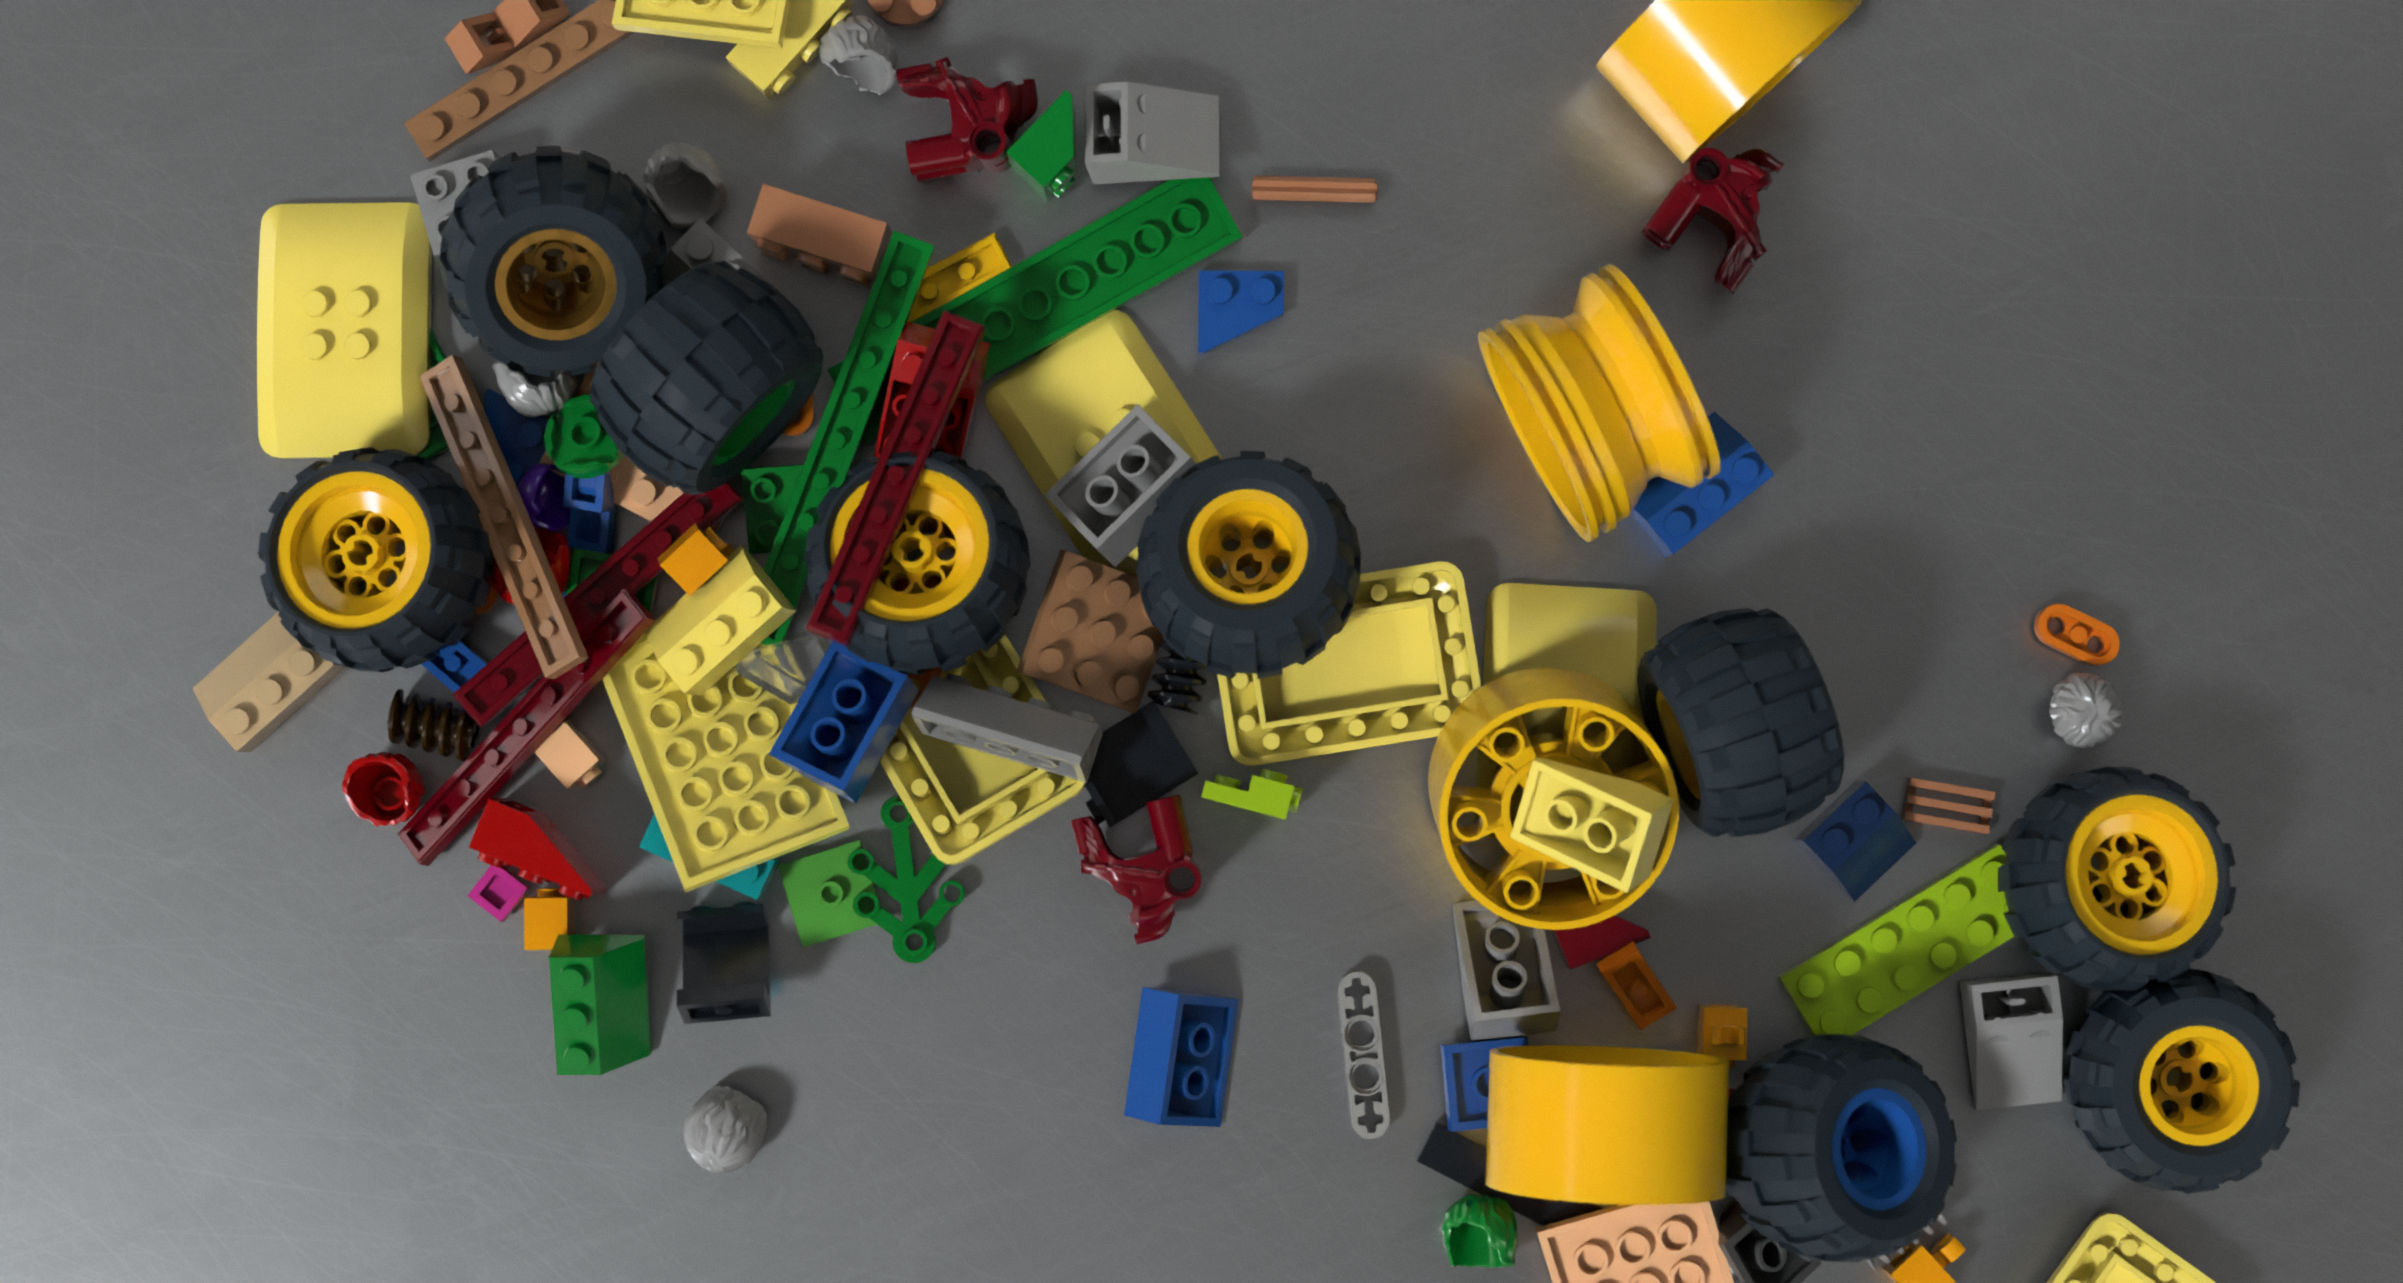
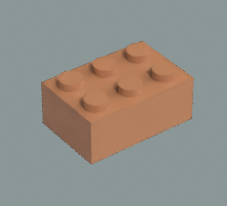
M762 184L747 234L756 243L755 247L762 250L761 254L766 257L785 262L787 256L797 258L796 260L802 263L801 267L823 275H826L828 269L838 271L839 275L843 276L842 280L867 288L868 282L874 283L893 233L886 222L766 184Z

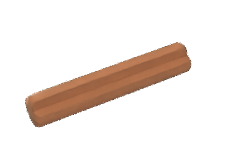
M1256 175L1252 179V197L1255 200L1373 203L1378 195V183L1374 178Z

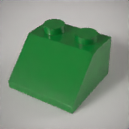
M1067 90L1006 151L1010 167L1047 202L1054 195L1059 199L1063 197L1076 182V179L1073 177L1077 172L1076 117L1073 97Z

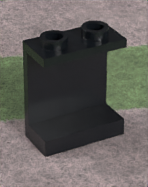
M1154 700L1141 707L1136 714H1131L1102 732L1103 735L1088 781L1085 784L1092 799L1085 803L1098 824L1106 820L1111 828L1147 805L1146 802L1160 798L1199 774Z
M739 902L732 907L712 908L709 906H696L689 911H678L677 921L683 934V989L677 990V1008L684 1024L771 1016L770 924L763 904Z

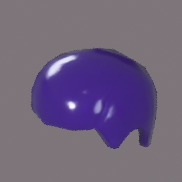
M550 463L536 464L530 467L521 477L517 489L533 527L548 531H562L569 524L570 508L563 507L565 478L549 469L561 473L564 472L559 470L556 465Z

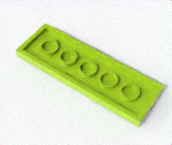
M2000 844L1993 845L1778 976V979L1813 1036L1827 1034L1853 1035L2014 937L2003 914L2008 911L2004 892H1998V868L2004 865L2006 854Z

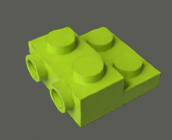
M1262 768L1260 776L1251 774L1247 791L1239 789L1241 780L1216 774L1214 782L1205 780L1201 797L1286 820L1288 811L1297 812L1302 788L1286 784L1288 775Z

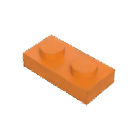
M1634 941L1596 963L1601 974L1640 1030L1677 1009L1672 997Z

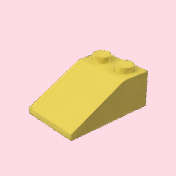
M1536 757L1532 762L1510 838L1628 893L1650 877L1674 799L1635 781Z

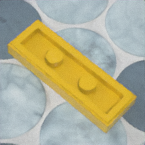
M993 233L928 267L907 322H914L1013 267L996 234Z

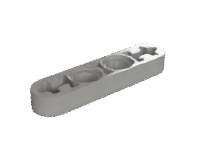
M1354 970L1347 972L1341 977L1337 988L1350 1120L1353 1129L1359 1136L1365 1139H1375L1381 1137L1387 1131L1390 1123L1377 989L1375 982L1367 973ZM1359 978L1362 985L1369 986V993L1362 994L1361 998L1363 1009L1372 1006V1015L1357 1013L1346 1017L1347 1008L1355 1010L1352 995H1345V988L1352 986V979ZM1366 1021L1373 1027V1038L1369 1043L1357 1045L1350 1040L1349 1029L1355 1022ZM1370 1064L1377 1069L1378 1079L1372 1087L1361 1088L1354 1082L1353 1074L1359 1065ZM1381 1092V1100L1372 1099V1105L1375 1114H1382V1121L1375 1122L1374 1130H1367L1365 1123H1358V1117L1365 1115V1102L1361 1100L1355 1103L1354 1096L1355 1094L1371 1096Z

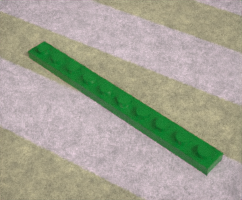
M895 230L892 233L764 567L765 573L796 610L808 577V567L804 557L809 528H813V524H817L819 520L817 508L829 489L833 486L839 488L848 477V471L851 469L894 357L897 340L907 323L935 250L934 245ZM795 613L763 640L761 644L780 651Z

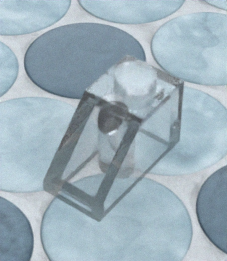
M815 634L754 648L735 667L739 675L789 704L798 703L829 648L830 641Z

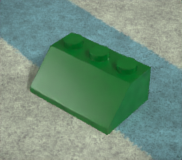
M558 934L549 955L557 1075H602L651 1055L652 1043L645 935Z

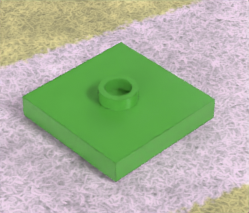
M861 840L778 865L803 948L877 925L870 918L860 917L853 909V900L861 892L873 893L878 898L879 906L882 907L875 884L864 875L853 873L847 864L848 856L852 851L864 849ZM859 853L853 857L852 864L855 869L864 870L867 868L868 860L865 854ZM869 896L860 898L858 909L863 913L872 911L874 908L872 898Z

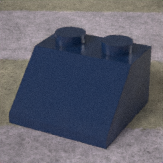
M1855 781L1794 839L1853 902L1863 895L1916 844V841L1897 813L1866 781Z

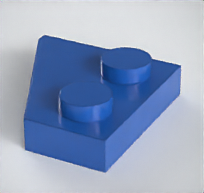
M1199 270L1198 354H1206L1212 351V349L1234 338L1237 339L1251 330L1284 315V271Z
M488 388L485 392L484 411L517 487L521 477L530 467L539 464L546 451L544 434L548 419L542 416L532 418L519 414L508 404L504 396Z

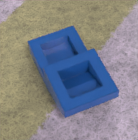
M608 471L604 475L590 479L574 478L565 473L563 507L570 508L569 547L602 553L614 551L615 508L610 472Z

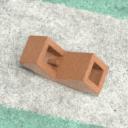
M503 0L491 13L460 20L444 39L464 72L469 74L508 58L556 27L570 14V11L563 0Z

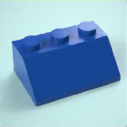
M1715 411L1707 418L1720 456V473L1711 479L1703 477L1702 483L1694 488L1656 477L1647 482V487L1631 512L1666 558L1679 551L1775 475L1749 441Z
M832 641L769 754L816 784L857 804L919 689L907 675L872 661L868 663L851 653L845 645Z
M1142 988L1124 1116L1158 1125L1221 1127L1239 999L1175 989Z

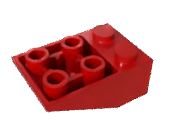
M907 322L897 340L874 457L880 458L936 330L934 328ZM981 341L934 451L937 452L939 450L963 458L983 383L991 343Z
M509 798L488 799L468 847L480 852L477 859L502 868L503 865L520 868L518 876L534 883L543 884L544 881L548 883L552 881L560 884L558 892L583 901L584 898L591 899V896L606 893L608 887L546 813Z

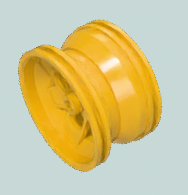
M1613 264L1600 268L1598 275L1591 273L1581 279L1573 312L1561 319L1558 316L1522 314L1513 320L1505 318L1497 322L1495 326L1496 332L1488 327L1478 333L1479 346L1485 365L1512 426L1555 503L1570 525L1585 541L1591 542L1599 537V529L1604 533L1614 530L1619 521L1629 517L1647 487L1648 481L1661 477L1680 485L1694 488L1702 483L1703 477L1711 479L1720 473V456L1710 423L1678 354L1642 295L1628 277Z

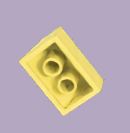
M743 545L735 549L727 557L729 561L691 596L686 593L646 631L657 661L684 694L701 696L797 611Z

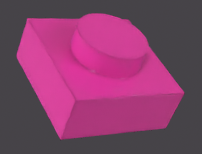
M491 865L468 894V897L500 922H504L531 887L504 866L499 868Z

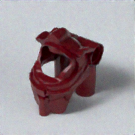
M948 57L935 61L936 66L934 67L927 63L896 69L897 84L904 93L917 98L947 99L951 109V133L906 141L909 168L912 176L916 175L918 182L974 171L979 172L984 168L997 173L1010 168L1006 151L1013 145L1018 128L1023 127V124L1032 118L1038 108L1035 79H1023L1024 84L1018 85L1013 81H1006L996 87L988 88L976 78L963 76L958 69H955ZM1000 141V146L995 152L984 154L985 148L990 142Z
M1715 148L1701 149L1690 159L1682 172V178L1673 186L1641 230V233L1650 242L1668 252L1695 215L1709 221L1725 235L1728 245L1726 254L1717 269L1715 283L1727 292L1734 294L1754 267L1752 261H1756L1767 251L1761 243L1757 225V218L1760 213L1757 193L1768 189L1773 182L1771 174L1773 172L1778 173L1785 163L1763 149H1750L1740 155L1737 154L1734 158H1727L1720 150ZM1704 165L1708 167L1713 173V180L1700 178L1696 172V166Z
M1180 794L1146 802L1157 849L1140 856L1124 858L1114 854L1106 843L1101 827L1092 816L1071 820L1078 854L1084 856V859L1081 860V873L1091 874L1098 879L1108 881L1118 894L1132 902V912L1128 913L1130 924L1137 926L1138 933L1134 934L1136 945L1162 938L1171 927L1173 916H1175L1174 909L1178 900L1194 896L1199 891L1201 885V871L1198 865L1192 861L1193 846ZM1178 867L1189 868L1195 876L1194 883L1185 890L1177 889L1170 882L1171 872Z

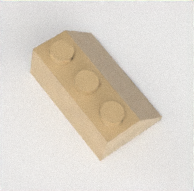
M280 611L192 688L207 719L236 752H252L346 668V666L324 660L311 649L303 647L280 623L282 620L278 616Z

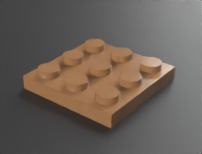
M1060 549L1017 672L1136 714L1164 637L1159 629L1152 625L1144 608L1138 577Z

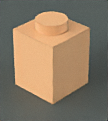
M563 722L534 752L566 789H575L578 785L582 789L588 787L602 774L598 767L606 761L603 755L573 722Z

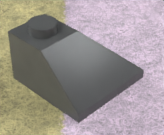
M1738 1201L1720 1216L1718 1245L1740 1283H1801L1821 1265L1819 1260L1794 1254L1780 1247L1779 1242L1761 1235L1757 1229H1754L1741 1216V1205Z

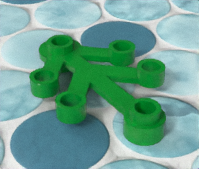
M900 796L887 799L880 809V818L882 823L891 829L897 879L875 863L871 853L864 849L852 851L848 856L847 864L853 873L864 875L900 903L902 921L880 907L878 898L870 892L857 894L853 900V909L857 915L863 918H870L893 936L892 946L900 959L908 963H919L926 960L932 954L935 948L933 930L952 906H956L963 901L965 891L959 882L953 880L945 881L939 887V898L920 919L918 900L946 864L939 861L932 854L914 877L908 829L914 820ZM895 805H900L906 810V817L901 822H895L890 817V810ZM859 853L865 854L869 860V864L864 870H857L852 864L853 857ZM949 885H954L959 890L958 898L952 902L947 901L943 895L944 889ZM864 896L871 897L874 902V908L869 913H863L858 909V901ZM913 933L919 934L922 938V945L916 950H911L906 945L907 937Z

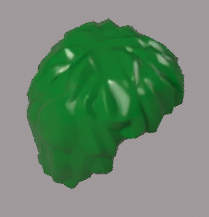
M1472 1194L1454 1202L1447 1209L1442 1225V1233L1451 1266L1484 1268L1515 1266V1253L1518 1246L1517 1220L1513 1209L1506 1201L1501 1198H1491L1486 1195L1481 1197Z

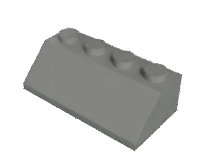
M947 674L945 679L933 675L914 705L911 715L924 735L1085 783L1088 781L1103 735L1100 725L1094 723L1095 718L1091 715L1074 710L1070 711L1069 715L1053 711L1054 706L1052 704L1035 698H1029L1028 703L1012 699L1013 694L995 686H988L987 691L971 687L972 682L954 674Z

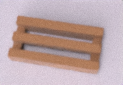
M1908 777L1901 820L1989 834V819L1993 813L1991 806L1992 800L1995 801L1996 792ZM1916 788L1982 799L1981 807L1915 796ZM1915 804L1979 815L1978 824L1912 813L1913 806Z

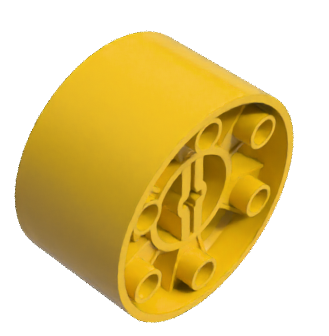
M1656 0L1605 52L1596 64V68L1675 156L1685 164L1694 154L1707 147L1773 89L1828 38L1863 1Z
M1546 667L1520 670L1494 679L1474 691L1454 710L1444 724L1432 751L1428 774V793L1433 816L1448 862L1460 883L1472 897L1484 907L1508 921L1527 927L1547 930L1574 929L1601 922L1618 914L1639 899L1651 887L1669 859L1674 846L1679 821V800L1673 773L1664 754L1635 708L1618 691L1592 676L1563 668ZM1549 707H1567L1563 735L1542 733L1528 737L1520 714ZM1599 721L1605 724L1604 729L1596 738H1586L1583 736V730L1589 723ZM1626 726L1642 743L1647 753L1648 761L1613 774L1610 767L1600 756ZM1503 732L1514 733L1516 740L1512 746L1505 749L1494 746V740L1499 734ZM1475 746L1498 763L1494 771L1491 789L1453 784L1464 760ZM1539 757L1635 781L1674 799L1654 865L1647 880L1628 893L1581 871V876L1572 879L1543 883L1545 869L1559 870L1571 868V866L1510 838L1515 819L1509 812L1511 797L1518 783L1525 789L1533 759ZM1471 811L1480 815L1476 823L1465 827L1457 824L1459 816L1465 812ZM1495 833L1501 845L1506 849V853L1491 870L1474 861L1460 847V845Z
M1517 1045L1490 1049L1486 1185L1492 1189L1515 1195L1598 1204L1678 1205L1705 1203L1724 1198L1726 1192L1729 1060L1701 1053L1619 1046Z

